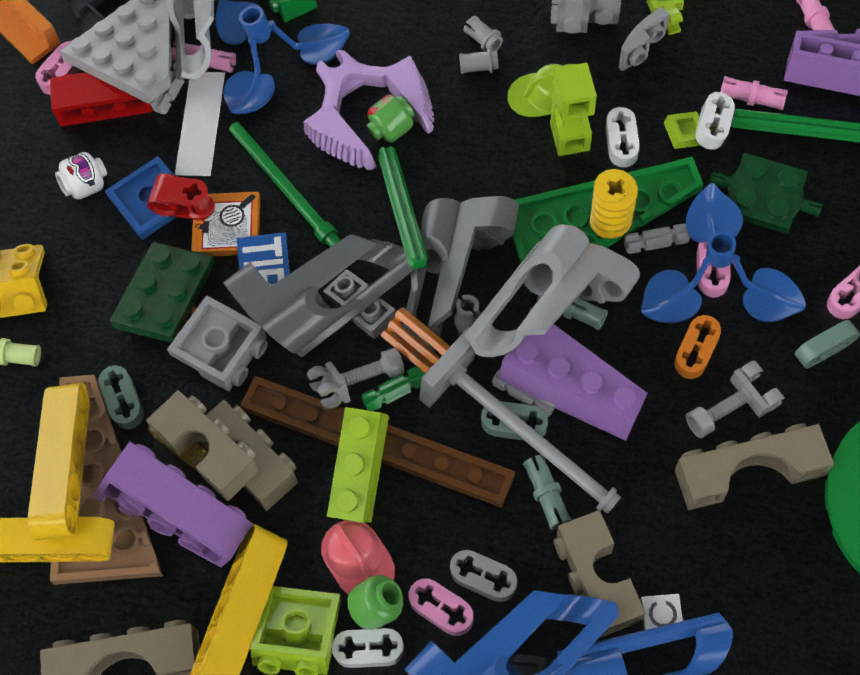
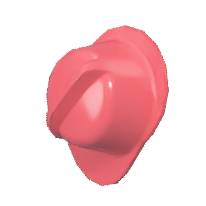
M344 520L335 524L326 532L322 541L321 554L334 578L348 595L355 585L375 575H384L394 580L395 566L392 558L369 525Z

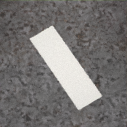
M205 72L196 80L189 79L175 175L211 176L225 73Z

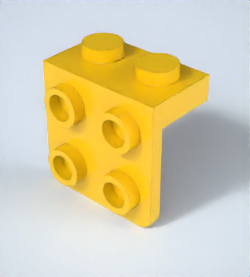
M23 244L14 249L0 251V318L46 311L47 302L38 277L45 254L42 245Z

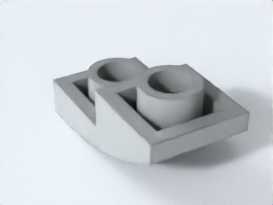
M660 7L644 18L625 40L621 48L619 68L622 71L632 65L637 66L648 57L650 43L658 42L666 34L669 14L663 7Z
M346 269L323 292L339 308L352 300L369 285ZM377 298L350 320L372 338L376 339L388 327L389 322L395 318L396 310L382 299Z

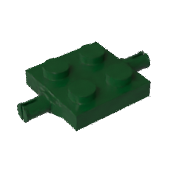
M747 153L743 154L740 166L732 177L713 171L709 184L714 183L717 187L728 190L727 197L739 207L742 212L743 221L784 234H788L793 218L799 211L818 217L823 203L803 198V186L808 171Z

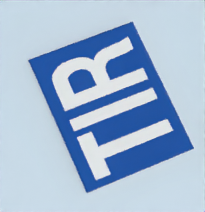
M286 232L237 238L239 270L251 262L270 286L290 274Z

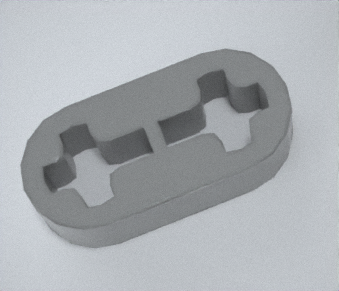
M471 550L459 551L451 559V576L460 586L498 602L507 601L515 594L517 578L514 571L508 566ZM470 560L473 562V569L480 572L481 575L468 572L466 577L461 576L460 567L457 565L459 563L465 565ZM501 575L506 576V583L510 586L509 589L503 587L500 592L495 591L494 583L485 579L486 576L497 580Z

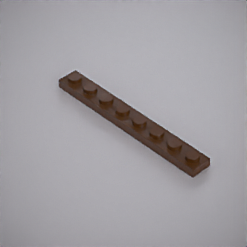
M254 377L240 405L244 412L339 447L344 408L339 406L332 409L325 408L320 399L263 378ZM387 425L381 463L503 508L515 478V471Z

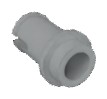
M477 16L471 17L466 22L472 28L465 25L464 32L481 44L483 51H487V48H491V51L500 48L503 42L500 31L497 29L492 30Z
M487 48L485 52L460 53L459 55L461 74L489 70V73H493V70L499 69L497 50L491 51V48Z

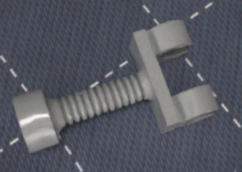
M394 347L381 352V359L379 361L356 368V370L353 369V371L350 370L339 374L332 362L325 363L326 367L315 366L311 368L307 376L310 380L323 376L321 381L313 382L309 385L321 397L334 392L332 397L320 400L325 408L332 409L340 405L342 401L344 404L350 402L347 388L350 384H355L382 373H386L392 378L403 374L404 366L398 350Z
M753 360L741 369L739 368L734 371L730 379L738 390L737 393L708 410L702 407L692 410L686 414V420L692 432L697 437L703 438L715 430L714 422L746 403L760 418L765 413L777 408L782 404L781 400L785 398L777 388L768 391L762 397L751 382L760 377L759 373L763 370Z

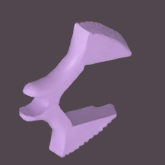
M337 50L336 56L341 63L339 67L330 68L321 60L317 63L316 71L325 85V96L322 107L311 117L303 121L304 132L308 135L309 139H312L313 143H316L318 148L321 147V150L326 151L327 154L331 153L333 157L337 156V159H343L344 162H350V165H357L358 168H362V166L366 170L376 168L369 149L339 114L342 98L362 85L388 86L393 96L398 97L400 95L407 101L415 114L412 118L416 122L418 121L428 134L433 131L434 125L432 123L434 118L432 116H434V113L431 110L433 108L430 104L431 100L429 99L428 89L411 56L391 66L379 67L359 63L346 51Z

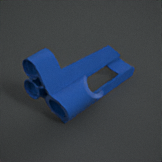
M534 590L455 663L431 641L404 670L409 675H521L508 661L509 657L545 619H554L586 625L545 670L535 674L565 675L618 618L616 602L600 598Z
M714 613L598 641L585 652L565 675H627L622 653L692 636L696 638V649L687 668L662 675L710 674L724 661L732 643L733 630L720 613ZM563 650L558 651L557 657L560 655V653H561Z

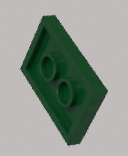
M152 242L110 319L113 328L172 343L182 330L215 265L213 256Z

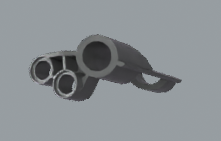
M490 196L471 198L461 203L450 198H439L432 200L426 205L419 231L428 259L424 268H416L411 272L412 286L406 310L416 317L426 271L440 274L428 328L438 337L441 336L444 320L453 314L471 248L481 251V248L490 249L497 245H503L504 241L514 234L519 204L508 197ZM403 323V327H405L415 337L418 336L420 339H422L418 334H416L412 329H410L406 324ZM422 339L427 344L426 346L434 352L435 349ZM398 351L402 359L410 361L406 356H404L400 351Z
M350 234L272 286L267 283L251 262L223 283L254 322L258 323L283 347L303 357L415 269L409 267L404 247L382 240H368ZM356 260L375 263L389 270L339 308L330 309L318 293L321 287Z

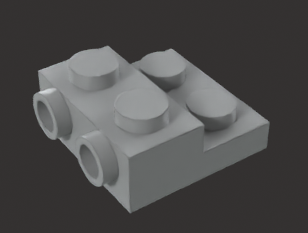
M552 0V4H558L552 5L551 24H557L556 32L587 33L588 23H598L601 25L618 24L621 0Z
M206 295L167 350L171 356L198 370L203 378L229 392L233 385L240 386L243 384L249 371L246 368L253 357L259 359L264 354L268 342L266 341L265 330L258 323Z

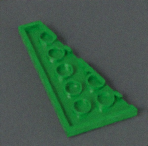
M693 157L628 172L634 178L638 187L632 225L627 233L614 239L598 236L590 225L595 180L516 199L515 201L519 204V210L512 239L520 264L537 242L541 241L552 227L558 225L577 227L585 233L590 244L607 248L624 238L626 234L636 231L702 191L703 182Z

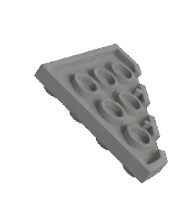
M167 0L128 1L61 49L60 53L63 61L148 104L172 86L170 67L172 66V49L170 46L172 22L169 16Z

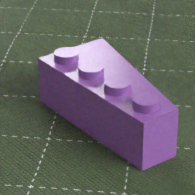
M554 324L544 335H526L514 350L506 353L499 374V380L507 385L513 386L535 398L553 403L555 405L554 408L625 441L647 395V392Z
M129 441L92 494V497L101 502L106 497L111 498L120 505L118 508L119 512L130 518L133 515L147 518L150 529L166 536H172L174 533L180 537L178 543L184 548L219 567L224 566L231 560L253 523L245 519V513L237 507L226 506L215 499L216 495L207 487L202 485L196 486L185 479V474L173 465L166 466L155 459L154 453L147 447L140 444L134 445Z

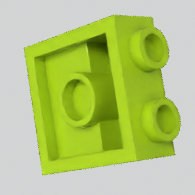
M272 586L251 643L252 665L257 666L261 672L266 674H277L280 669L295 671L296 675H327L332 655L334 631L341 604L340 594Z

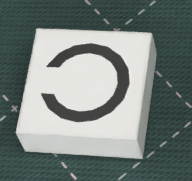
M679 594L641 597L640 602L646 613L643 618L644 630L683 621Z

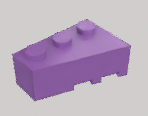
M857 29L855 34H838L837 30L796 31L787 61L784 81L860 96V29Z

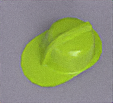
M545 65L537 73L519 77L513 82L508 90V102L511 109L525 117L551 115L554 68L562 67V65Z

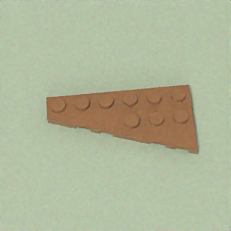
M95 375L60 377L59 386L83 382L88 390L90 400L78 517L111 519L115 522L110 560L102 562H51L50 582L56 585L163 576L144 517L133 515L130 518L119 512L118 508L120 505L109 497H106L103 502L92 497L96 488L122 453Z

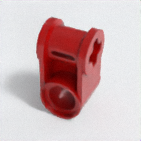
M167 173L157 175L147 202V207L158 215L181 217L196 221L208 219L215 211V203L208 195L207 186L202 180L177 177Z

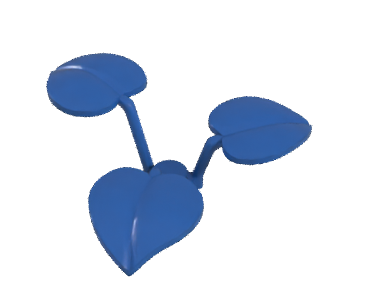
M219 0L216 12V27L220 38L225 43L236 45L244 42L248 37L254 62V73L251 71H240L231 76L225 84L223 94L230 112L246 114L263 107L273 96L275 90L274 79L271 75L260 74L261 68L256 43H264L269 39L271 31H274L293 49L300 50V56L304 62L317 65L320 60L327 63L336 57V51L343 48L349 37V28L336 24L310 25L298 33L299 43H296L281 31L273 20L267 21L263 9L259 5L251 2Z
M711 183L694 199L686 216V230L689 236L699 243L708 242L706 258L703 259L700 269L690 283L683 273L675 270L661 271L653 276L645 288L641 312L649 319L660 323L674 324L689 320L695 316L702 305L701 295L693 288L698 285L708 266L724 268L731 263L734 264L743 285L749 288L744 293L743 305L748 314L762 322L780 321L803 311L806 303L797 285L788 276L776 269L761 268L754 273L752 282L748 280L741 266L740 256L735 254L736 240L734 237L742 229V212L735 202L723 194L714 183Z

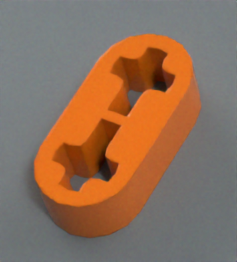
M702 315L696 317L691 322L674 363L676 371L682 377L694 379L701 376L705 371L721 334L720 324L715 318ZM703 327L710 329L709 334L703 343L698 342L700 331ZM692 351L698 352L696 363L692 367H688L686 359H689Z

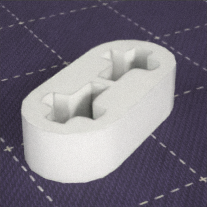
M713 92L708 96L701 109L695 137L697 142L706 149H718L729 134L735 109L733 99L729 95L722 92ZM717 106L720 108V115L715 114ZM710 126L715 127L714 135L710 134Z
M625 107L614 108L607 115L606 121L609 157L614 165L629 167L637 161L640 145L634 113ZM617 120H622V123L625 125L624 131L620 132L619 124L616 123ZM621 143H625L629 154L623 155L620 150Z
M393 629L347 630L338 634L333 640L332 653L337 662L343 667L390 666L396 664L402 658L404 644L399 633ZM384 638H390L392 644L397 645V649H392L390 656L385 657L382 650H371V646L383 645ZM347 640H353L354 645L357 647L366 646V650L354 651L353 658L350 659L346 658L344 652H339L340 648L346 647Z

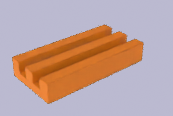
M402 307L396 312L395 318L389 322L388 328L383 331L381 336L423 372L427 373L441 357L427 347V344L418 336L415 337L400 323L406 324L442 355L450 346Z

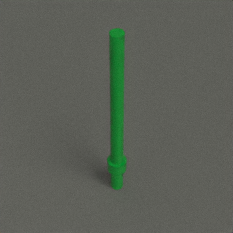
M239 122L233 123L229 128L230 132L315 230L314 235L319 241L329 247L341 241L337 236L338 231L329 221L325 222L243 126Z

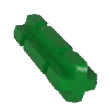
M415 366L407 371V375L400 374L379 385L378 390L374 391V389L363 393L361 399L365 408L368 411H375L382 407V403L389 404L410 393L411 388L418 389L421 387V380L425 373Z

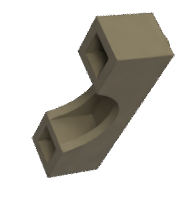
M804 423L796 424L787 428L784 433L772 435L771 432H764L753 436L750 439L751 441L738 444L737 441H728L718 445L716 450L703 453L702 449H696L684 453L681 456L682 458L678 460L675 473L688 510L723 502L729 491L730 477L736 471L747 466L760 465L770 467L780 472L791 484L826 476L833 467L834 462L819 424L806 427Z
M174 620L166 622L164 628L150 630L149 627H134L127 630V635L113 637V634L101 633L90 636V641L76 643L74 640L57 641L52 644L53 648L40 650L41 675H101L113 663L129 658H137L149 662L156 675H190L200 649L199 633L191 623L187 624L185 620Z

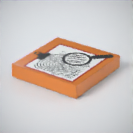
M259 192L208 194L215 203V211L208 219L203 221L193 220L191 251L209 256L238 255L237 238L260 234Z

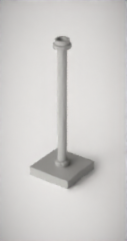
M468 327L422 377L419 400L430 408L451 384L453 386L459 385L597 500L599 504L596 509L603 510L608 514L621 498L616 493L617 490L614 487L607 491L466 374V368L475 358L473 348L464 337L470 329Z

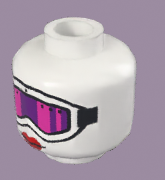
M81 152L62 160L59 163V171L55 172L57 182L66 196L71 195L75 199H82L102 190L104 185L103 177L107 175L101 159H94L87 152Z

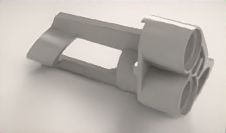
M167 0L170 20L175 29L177 79L196 80L206 72L211 61L209 26L214 20V0ZM195 18L196 39L200 40L202 46L197 53L186 55L183 19Z
M571 225L552 227L543 239L537 242L464 337L470 343L475 354L479 356L496 357L514 350L526 335H544L579 295L582 296L581 299L597 301L598 303L624 300L639 279V269L632 261L612 250L590 244L585 233L577 227ZM523 283L531 292L542 296L517 330L500 331L492 325Z

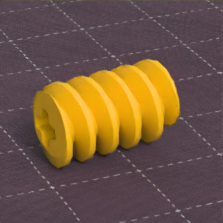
M618 169L605 170L595 180L590 225L592 230L600 237L607 239L621 237L628 232L632 225L638 187L634 178L627 172Z

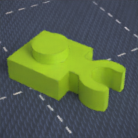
M697 111L668 115L665 119L664 125L674 149L700 146L695 137L699 121ZM710 126V134L714 135L715 127Z

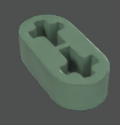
M845 320L804 343L796 350L795 356L804 368H810L852 344L860 336V333L850 320Z
M114 365L104 369L99 375L98 384L111 418L122 429L135 428L142 422L144 410L131 377L121 366ZM118 377L120 380L121 392L116 393L111 386L112 379ZM125 401L131 409V416L128 418H124L122 415L123 408L121 403Z
M500 401L524 422H528L529 417H535L536 422L541 425H536L534 430L542 437L546 434L548 417L540 407ZM485 407L483 408L481 421L486 433L495 437L523 440L502 421L497 426L493 425L490 418L494 417V415Z

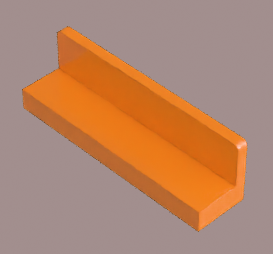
M0 0V33L31 64L36 63L61 44L53 25L27 0Z

